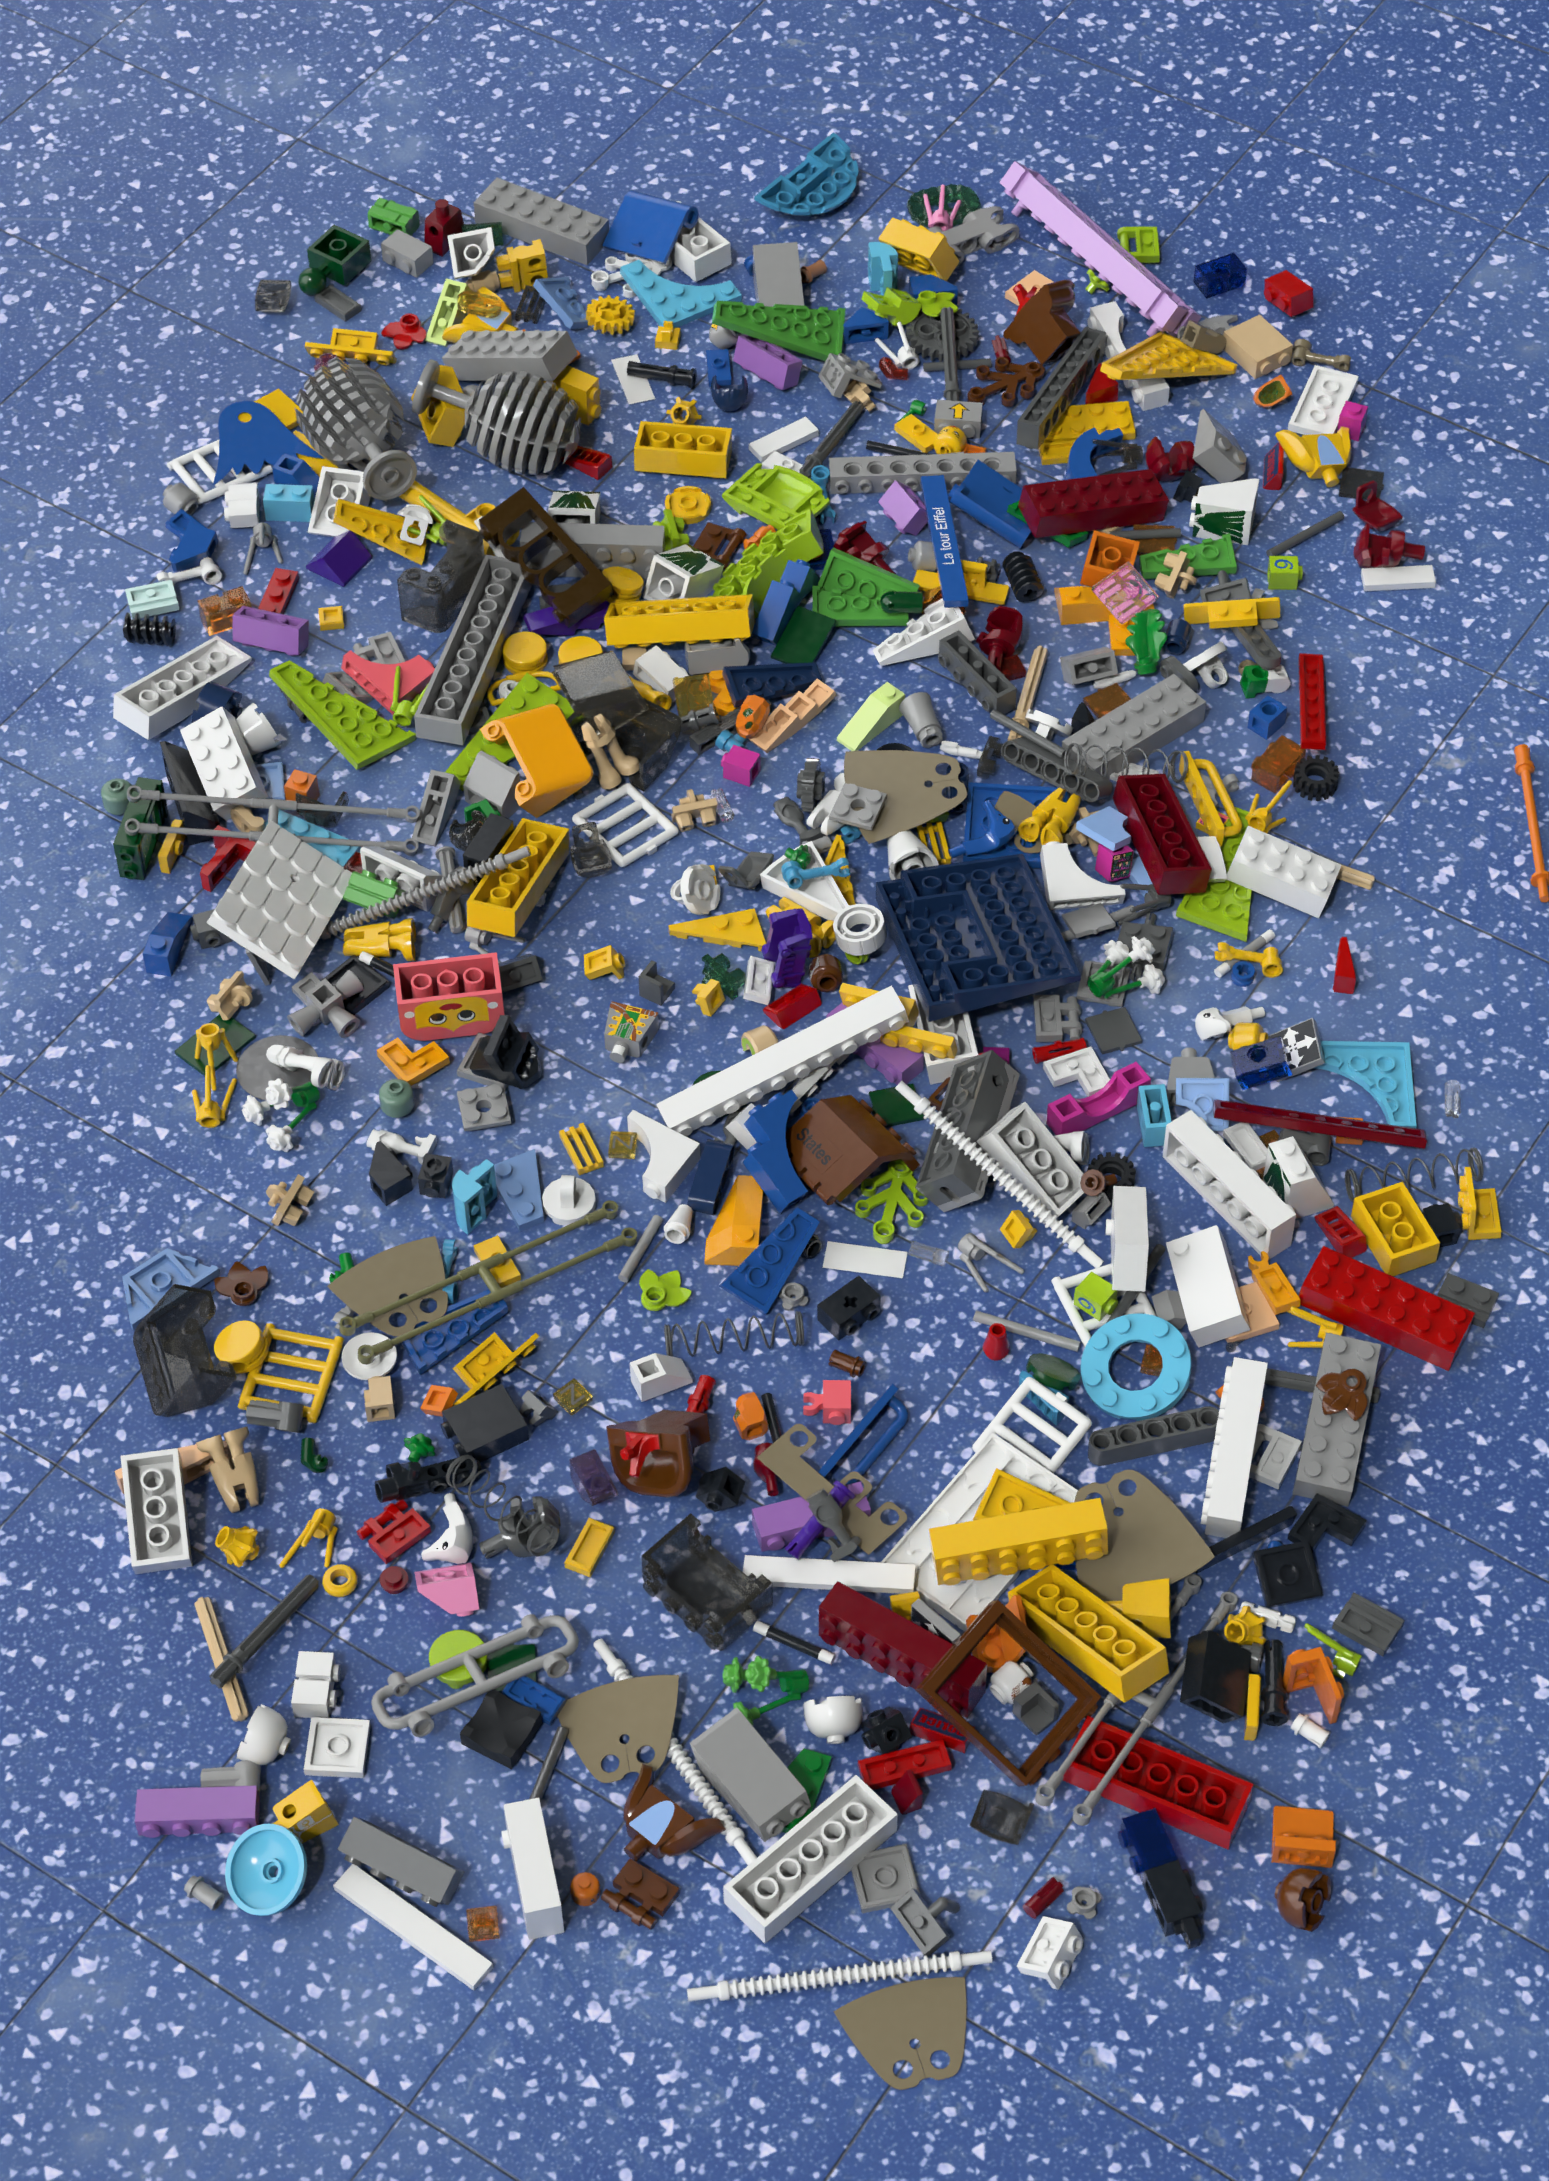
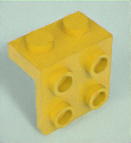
M1464 1167V1176H1459L1460 1192H1458V1206L1463 1208L1461 1220L1463 1230L1467 1229L1468 1240L1501 1238L1495 1188L1474 1189L1471 1167Z

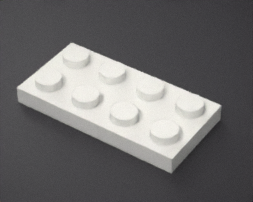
M1315 365L1289 421L1288 430L1303 435L1336 433L1339 415L1345 402H1350L1358 384L1359 376Z

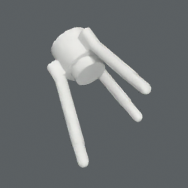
M898 322L897 325L904 346L899 349L897 357L879 338H876L875 341L895 362L896 367L902 366L903 369L910 370L918 365L920 359L918 354L915 353V348L913 349L909 346L902 323Z

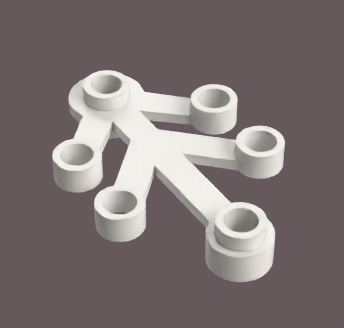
M625 253V261L613 256L607 257L605 259V268L608 271H615L624 265L640 259L649 270L660 275L661 272L671 268L672 259L669 256L666 264ZM599 270L592 273L591 284L595 290L604 291L610 283L624 278L620 271L608 275L607 272ZM628 283L623 286V295L626 298L636 296Z

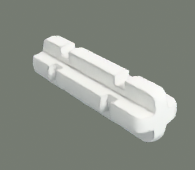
M1246 1601L1241 1604L1239 1613L1243 1606H1250L1253 1614L1259 1618H1265L1266 1622L1263 1623L1265 1626L1275 1629L1278 1626L1281 1627V1631L1292 1633L1295 1627L1296 1618L1288 1614L1281 1616V1612L1259 1605L1256 1608L1253 1603Z

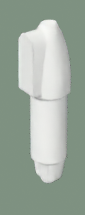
M1134 670L1095 679L1093 687L1095 689L1109 688L1136 677L1137 673Z
M942 741L940 745V750L954 756L983 759L986 756L984 752L978 749L963 747L956 742Z

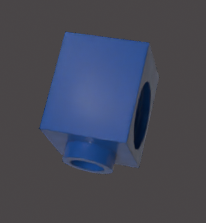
M1266 696L1249 712L1248 729L1267 740L1285 724L1287 707L1272 697Z

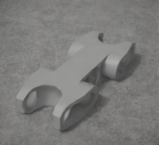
M997 206L973 211L965 216L963 224L943 231L939 226L928 229L930 232H940L947 237L948 244L955 250V255L960 261L957 266L963 262L964 255L980 249H984L987 253H994L1013 243L1019 237V227L1016 224L1000 225V222L1003 220L1004 211L1001 207ZM997 213L996 217L991 219V216ZM1012 231L1010 236L1006 238L1003 237L1005 234Z

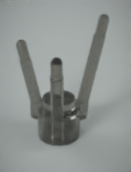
M1097 439L1092 441L1094 444L1123 448L1122 450H1114L1102 455L1121 456L1122 462L1127 463L1125 466L1099 475L1115 474L1137 469V464H1142L1143 450L1137 444Z

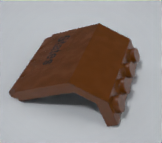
M852 1095L821 1099L786 1131V1147L796 1174L827 1205H832L836 1200L841 1202L883 1162L900 1159L912 1172L920 1166L913 1157L917 1154L916 1151L907 1142L902 1145L899 1142L902 1139L892 1127L887 1130L885 1127L888 1124L880 1115L876 1113L872 1116L870 1114L873 1111L872 1108L863 1099L858 1102Z

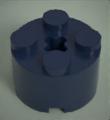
M206 683L196 702L200 704L198 711L193 710L192 723L220 707L225 708L237 719L243 710L239 707L242 693L218 683Z

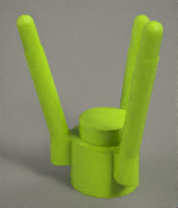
M420 495L419 499L441 522L440 524L436 522L432 527L428 525L430 534L425 533L424 538L436 544L439 542L447 546L455 533L449 527L451 522L446 520ZM412 527L407 528V531L420 535L421 530Z
M397 666L393 702L390 709L394 711L392 718L395 722L402 726H409L427 686L421 695L417 694L412 702L402 700L401 703H398L401 667Z
M1306 1623L1304 1627L1310 1634L1337 1651L1332 1662L1337 1668H1333L1332 1674L1340 1679H1343L1345 1674L1353 1676L1362 1656L1343 1647L1317 1628Z

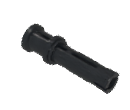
M629 361L627 365V375L664 380L673 386L681 384L687 385L692 389L696 383V368L688 370L678 368L677 365L662 367Z
M1272 1639V1647H1270L1269 1640L1264 1643L1265 1688L1261 1692V1699L1264 1702L1261 1720L1269 1726H1280L1288 1720V1715L1285 1712L1287 1691L1283 1688V1643Z

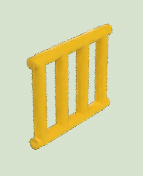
M267 1323L263 1334L267 1338L269 1346L272 1339L330 1350L326 1362L268 1351L264 1360L265 1362L322 1372L319 1383L314 1384L260 1374L263 1361L257 1368L248 1373L237 1407L241 1410H246L250 1400L279 1404V1401L252 1396L256 1384L312 1394L314 1398L311 1407L304 1406L302 1417L307 1418V1421L310 1423H316L342 1350L344 1338L335 1336L334 1339L286 1331L276 1329L275 1325Z

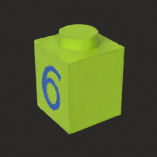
M1269 556L1267 569L1268 590H1297L1298 580H1302L1303 567L1298 566V556Z
M1091 1271L1075 1288L1074 1305L1098 1321H1101L1106 1314H1112L1117 1307L1118 1290H1112V1284Z

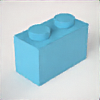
M266 484L263 497L266 521L310 522L314 505L313 486Z
M1165 1084L1139 1086L1137 1111L1144 1147L1164 1146L1166 1125L1172 1122Z

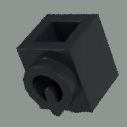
M425 1154L418 1176L419 1192L421 1195L431 1198H446L453 1177L452 1157Z
M1449 1203L1433 1204L1423 1208L1422 1214L1440 1242L1439 1248L1457 1244L1458 1236L1463 1232L1460 1214L1457 1211H1452Z

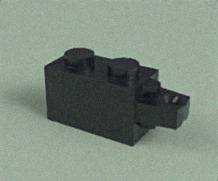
M1178 1860L1145 1870L1142 1885L1165 1937L1181 1934L1188 1949L1200 1946L1201 1936L1198 1928L1202 1927L1200 1918L1204 1910L1199 1896H1194L1190 1888L1192 1887V1882L1186 1869L1182 1870Z

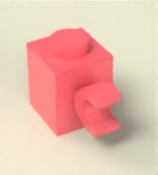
M823 1380V1394L812 1392L803 1394V1401L805 1403H813L811 1406H803V1415L813 1416L820 1410H823V1423L833 1425L851 1424V1380Z

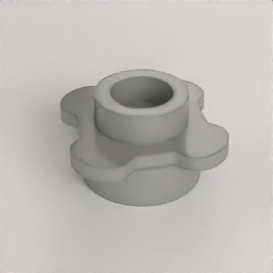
M788 1283L781 1288L778 1297L783 1301L782 1307L785 1310L789 1311L794 1307L806 1306L808 1304V1297L804 1296L801 1284Z
M1075 1887L1072 1890V1900L1067 1904V1911L1070 1914L1078 1913L1084 1915L1086 1919H1093L1096 1916L1095 1908L1100 1903L1101 1896L1090 1888ZM1086 1901L1087 1904L1082 1905L1081 1902Z

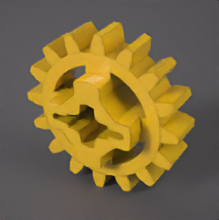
M607 295V298L599 296L598 301L592 299L591 304L587 305L586 320H588L589 326L594 325L595 331L601 329L602 334H605L606 331H609L611 335H614V332L622 334L623 329L629 331L630 326H633L635 310H632V304L627 305L626 299L620 301L619 296H616L614 299L610 295Z

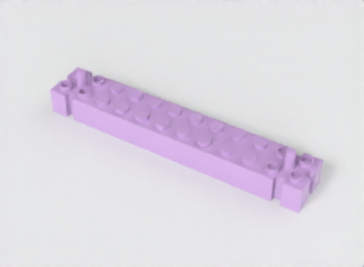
M1017 161L1013 162L999 182L1006 188L1004 192L1007 195L1019 200L1011 211L1012 214L1018 217L1023 209L1027 211L1030 209L1032 211L1031 216L1039 222L1043 221L1045 223L1044 228L1050 233L1058 234L1059 237L1057 239L1065 246L1070 245L1072 247L1071 252L1079 258L1083 257L1086 260L1084 262L1085 265L1094 271L1097 269L1100 272L1098 276L1102 280L1113 284V290L1120 295L1125 294L1127 296L1125 300L1134 307L1138 306L1141 309L1139 313L1148 320L1153 319L1154 323L1146 332L1149 337L1155 335L1159 330L1162 332L1166 331L1171 336L1176 337L1178 329L1181 326H1187L1189 320L1198 323L1201 316L1195 310L1186 305L1178 295L1056 187L1052 186L1039 172L1031 168L1028 169Z

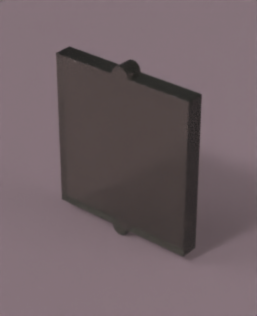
M1344 468L1342 478L1339 479V497L1356 499L1357 488L1374 480L1377 482L1376 498L1380 499L1381 490L1384 489V484H1382L1384 472ZM1367 489L1363 493V500H1367V497L1371 493V489Z

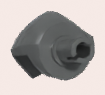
M542 1496L532 1497L534 1509L538 1511V1518L535 1524L526 1532L518 1534L520 1541L527 1545L532 1531L543 1523H553L560 1532L559 1511L548 1499ZM519 1498L511 1500L510 1514L502 1517V1519L515 1512L520 1504ZM522 1505L515 1515L502 1521L506 1530L516 1532L520 1518L526 1513ZM536 1513L533 1515L527 1514L523 1518L518 1532L525 1530L533 1523ZM498 1521L500 1533L479 1543L486 1559L507 1548L516 1557L525 1558L533 1556L527 1548L522 1547L517 1542L516 1535L504 1532L500 1521ZM548 1526L541 1529L533 1538L531 1546L538 1545L546 1540L552 1531V1527ZM555 1531L547 1542L541 1546L531 1548L532 1551L537 1553L545 1550L554 1539Z

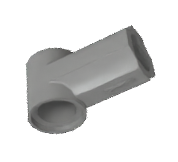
M244 1760L237 1762L234 1767L202 1769L201 1787L257 1786L258 1794L260 1795L261 1766L252 1761Z

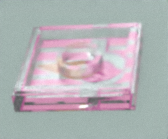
M1129 561L1093 585L1091 589L1121 625L1159 598V595Z

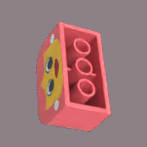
M497 952L393 964L400 1028L403 1034L411 1039L429 1041L477 1035L478 1032L482 1034L493 1031L500 1015H504Z

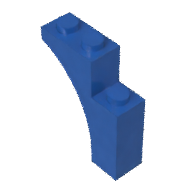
M797 559L796 562L788 560L780 582L772 580L752 631V635L757 640L776 646L797 606L812 590V585H818L820 578L815 573L816 570L810 568L809 563Z
M793 1090L788 1091L784 1095L782 1092L775 1094L768 1100L769 1104L764 1107L762 1104L754 1107L749 1111L750 1117L744 1123L757 1143L747 1150L748 1156L742 1163L779 1213L799 1202L808 1192L791 1164L786 1147L787 1119L793 1104L798 1099Z

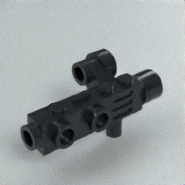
M474 1458L477 1461V1474L482 1470L479 1459ZM455 1459L421 1467L418 1462L412 1461L403 1464L395 1462L386 1465L387 1478L377 1480L374 1484L378 1501L380 1503L395 1499L398 1501L429 1492L433 1494L443 1492L446 1488L451 1487L446 1481V1474L449 1466ZM471 1459L464 1460L458 1467L455 1474V1484L464 1482L470 1476L473 1470V1461ZM458 1463L454 1466L453 1470L451 1471V1474H450V1482H451V1483H452V1480H453L454 1470H455L456 1466L458 1465Z

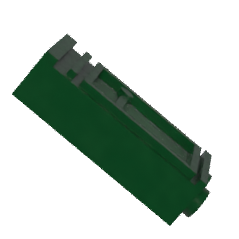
M138 777L135 785L139 786L142 790H154L165 793L162 780ZM133 791L131 796L137 797L139 793ZM160 799V801L140 800L137 803L129 801L113 843L120 877L145 879L146 871L161 833H138L135 836H130L125 832V822L128 819L134 818L139 823L163 826L164 818H167L169 814L166 799ZM130 824L128 828L130 830H135L137 826L134 824Z

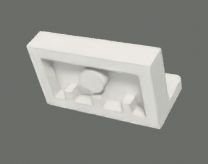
M1043 1916L1017 1964L1019 1971L1022 1974L1047 1979L1052 1989L1059 1990L1063 1981L1067 1978L1069 1969L1077 1954L1080 1953L1084 1942L1074 1923Z

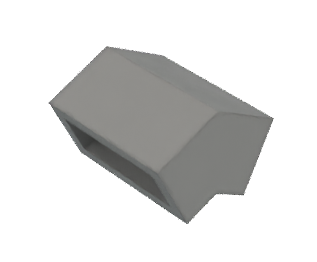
M1105 1192L1097 1196L1087 1195L1072 1211V1222L1083 1229L1092 1225L1111 1205ZM1094 1205L1097 1206V1208L1090 1215H1088L1087 1212Z
M1165 1290L1151 1296L1157 1317L1168 1321L1177 1329H1181L1187 1323L1179 1291Z

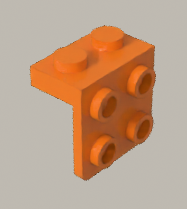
M1321 1647L1294 1651L1287 1656L1283 1675V1688L1287 1693L1313 1686L1329 1724L1337 1722L1338 1713L1341 1712L1340 1705L1341 1700L1344 1698V1691L1339 1681L1336 1682L1333 1677L1331 1659L1329 1656L1325 1657Z

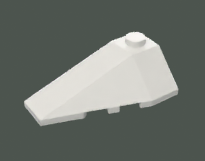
M942 598L923 610L925 614L916 621L911 619L907 622L908 627L904 631L892 634L872 651L880 666L939 654V640L958 630L970 642L975 640L959 607L944 608Z

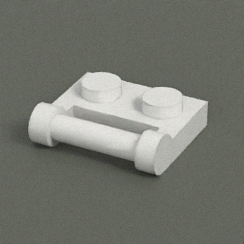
M1258 1424L1252 1460L1262 1441L1267 1440L1270 1443L1258 1465L1251 1464L1249 1477L1279 1490L1301 1448L1302 1441L1265 1425Z

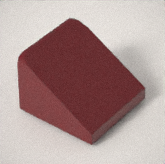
M908 1770L891 1790V1794L902 1815L921 1809L923 1805V1792L913 1771Z

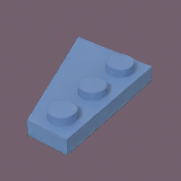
M569 277L540 278L535 280L533 287L550 305L553 312L562 319L566 327L569 329L587 328L586 312L582 304L576 300L577 293L575 289H571Z

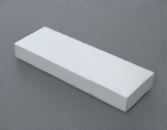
M804 417L749 443V450L763 463L774 451L781 454L819 436V430L807 417Z
M1432 565L1361 569L1364 591L1435 588L1436 584Z

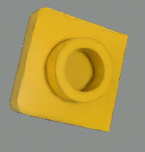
M611 945L584 954V972L589 980L611 972L618 979L624 978V957Z

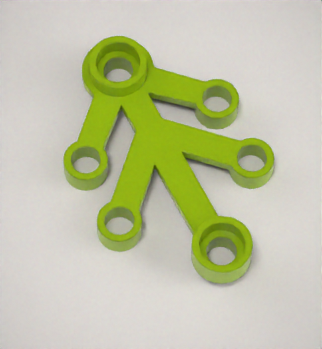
M900 1159L891 1161L888 1164L887 1171L872 1179H865L861 1183V1193L870 1198L859 1200L855 1204V1214L860 1218H866L871 1214V1209L886 1202L882 1220L877 1221L873 1226V1238L880 1244H887L894 1238L895 1228L892 1222L897 1203L908 1216L907 1222L909 1226L918 1228L923 1225L924 1214L916 1209L901 1190L903 1183L913 1193L915 1205L923 1207L929 1203V1199L926 1197L923 1199L917 1198L924 1195L915 1188L917 1181L913 1177L914 1171L912 1172ZM892 1181L888 1189L876 1194L877 1187ZM866 1186H871V1187H873V1188H872V1189H866L865 1187H866ZM865 1207V1208H867V1209H866V1210H860L859 1208ZM913 1217H918V1218H920V1219H919V1220H913L912 1218H913Z

